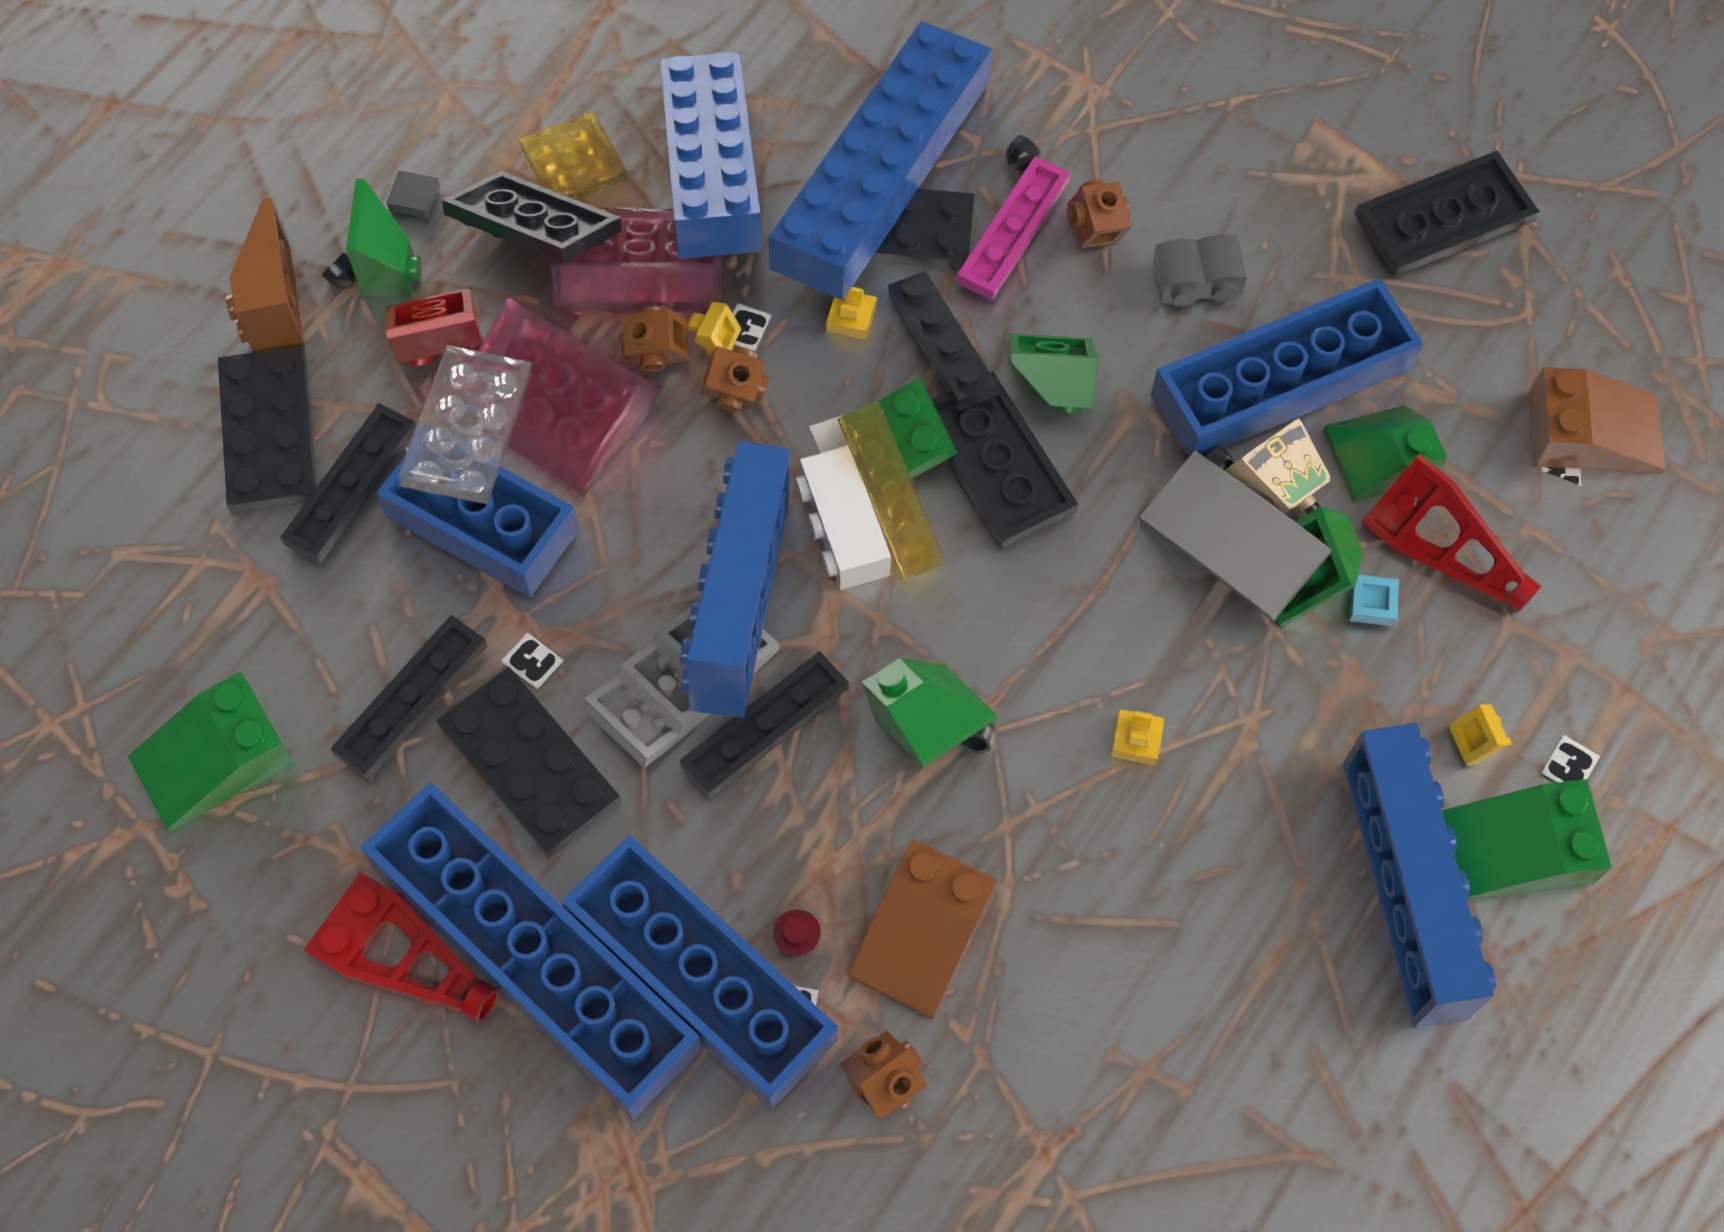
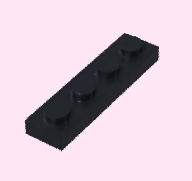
M923 271L889 284L888 292L890 299L958 410L960 411L998 396L997 383L927 272Z
M378 403L280 536L283 544L321 564L417 431L415 421Z
M450 615L330 748L334 756L366 780H369L488 647L485 638L453 615Z
M820 651L749 705L746 708L744 719L734 717L680 759V767L708 799H711L849 689V682Z

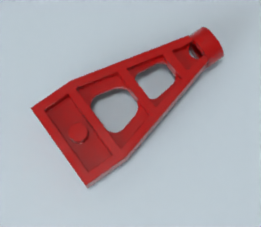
M1421 454L1412 461L1361 521L1395 550L1501 602H1505L1517 613L1541 588L1540 584L1522 571L1455 481ZM1434 506L1445 507L1459 525V537L1450 546H1437L1421 538L1417 532L1419 521ZM1468 540H1477L1492 555L1494 564L1488 572L1484 574L1476 573L1457 560V552ZM1511 581H1515L1517 583L1512 591L1507 590L1506 585Z
M359 872L304 949L310 957L346 979L462 1013L477 1023L482 1022L489 1015L499 996V989L484 980H480L397 893L362 872ZM387 923L398 926L411 943V947L396 966L378 964L369 961L365 957L366 950ZM426 952L433 954L449 969V972L437 988H430L409 977Z

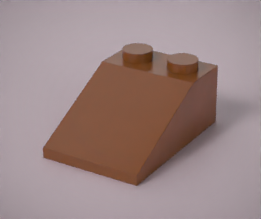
M272 198L262 199L230 275L232 294L226 295L228 313L232 321L236 320L241 342H248L253 352L302 345L303 348H306L290 244Z
M1542 368L1529 391L1535 467L1663 473L1665 471L1657 395L1587 369Z
M912 839L888 885L848 973V978L933 1019L994 898L998 880Z

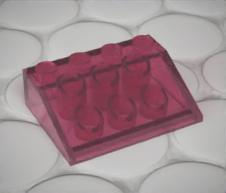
M598 208L621 217L622 232L606 240L603 245L582 253L571 262L563 264L552 261L551 264L555 311H567L571 314H583L588 311H609L612 314L619 315L630 311H639L645 307H659L662 309L670 308L674 312H692L706 315L712 302L723 303L725 255L679 259L674 208Z
M507 297L447 409L577 491L586 494L643 424L664 386L531 305Z

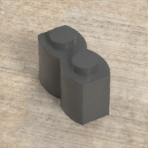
M1220 234L1204 237L1199 240L1175 239L1159 243L1155 247L1153 263L1161 303L1187 306L1201 298L1225 302L1243 293L1247 276L1237 235Z

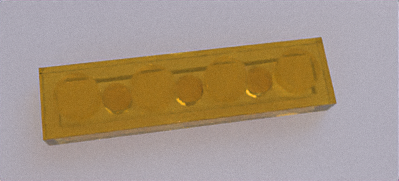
M875 401L838 418V423L903 579L908 580L947 563L881 404Z

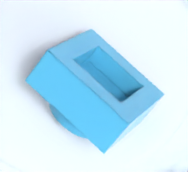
M1358 574L1356 586L1350 589L1349 621L1394 626L1398 615L1399 579Z

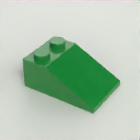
M241 671L199 693L128 755L133 768L169 833L294 764Z
M1588 779L1542 784L1442 810L1445 824L1450 825L1455 833L1457 848L1454 855L1458 870H1463L1468 879L1469 897L1467 900L1594 885L1612 868Z

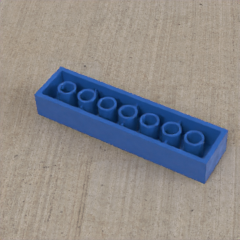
M920 21L768 236L769 269L844 300L915 191L922 184L989 84L992 48Z
M431 782L360 847L370 865L631 1119L635 1120L702 1051L700 1038L697 1033Z

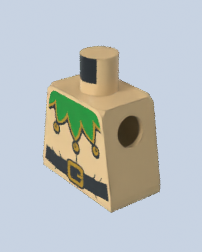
M1299 418L1224 470L1281 512L1286 513L1291 510L1297 520L1321 507L1312 494L1330 481V475Z

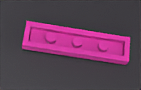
M1035 156L958 272L956 283L993 301L1065 190L1071 173Z

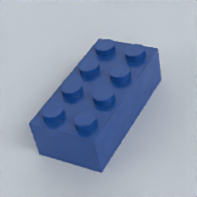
M429 427L423 431L376 493L386 518L529 598L532 597L579 532L574 506Z

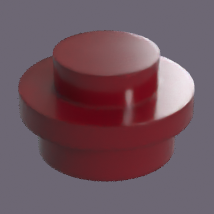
M794 909L787 911L775 923L773 930L774 941L779 950L788 956H806L814 951L819 944L821 937L820 925L817 919L805 910Z

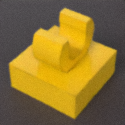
M851 287L844 300L834 297L826 321V331L866 340L877 307V297L864 294V289Z
M712 302L706 315L693 313L687 326L689 331L697 332L694 342L703 346L709 358L717 346L732 350L741 331V327L727 303Z
M1492 704L1478 705L1448 725L1466 766L1478 765L1511 744L1510 738L1506 737L1500 724L1502 720L1500 716L1496 715Z
M1120 709L1111 757L1155 766L1158 760L1165 718L1153 716L1150 713Z

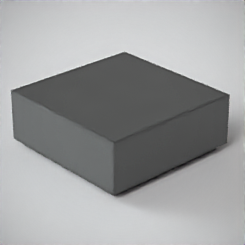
M398 170L386 203L389 212L428 219L440 187L438 178Z

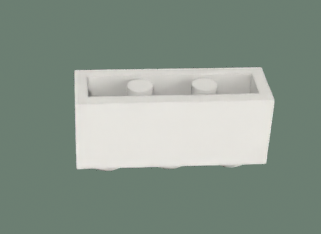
M850 445L800 459V476L795 477V485L800 501L802 503L808 501L812 510V514H808V521L814 539L822 538L826 551L821 552V557L827 576L836 577L840 590L890 576L891 555Z

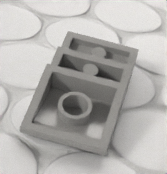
M1196 451L1192 453L1139 516L1143 522L1206 572L1209 571L1236 594L1243 596L1273 621L1331 554V549L1302 526Z
M691 607L655 631L652 643L620 664L618 675L586 696L583 701L582 709L643 768L679 742L711 715L709 713L689 711V692H683L681 689L685 667L680 665L684 638H692L694 629L689 627ZM764 629L761 635L753 675L780 648V644Z

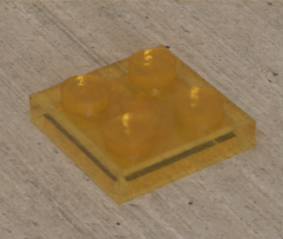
M594 111L520 139L521 149L540 185L575 200L628 180L627 171Z

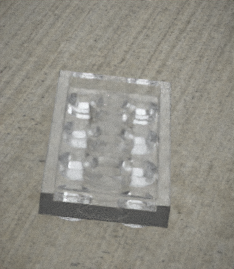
M447 345L399 472V486L488 504L532 374V362Z

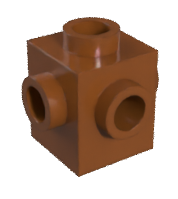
M1102 180L1088 181L1079 187L1077 193L1067 203V218L1069 224L1074 227L1079 248L1117 244L1132 227L1129 218V203L1127 198L1123 196L1119 182L1103 183Z
M659 307L641 308L638 314L623 316V332L620 335V346L624 357L640 366V369L650 372L664 370L667 364L689 361L687 320L670 308L662 309Z
M717 346L711 354L700 395L716 399L717 406L729 411L740 412L741 408L748 410L755 402V399L762 401L769 381V376L763 375L766 362L756 359L757 354L746 348L733 347L732 350Z
M884 1031L879 1036L867 1040L857 1052L839 1064L858 1099L879 1120L897 1107L908 1103L916 1093L927 1086L918 1069L923 1064V1061L916 1049L908 1040L900 1043L888 1031Z

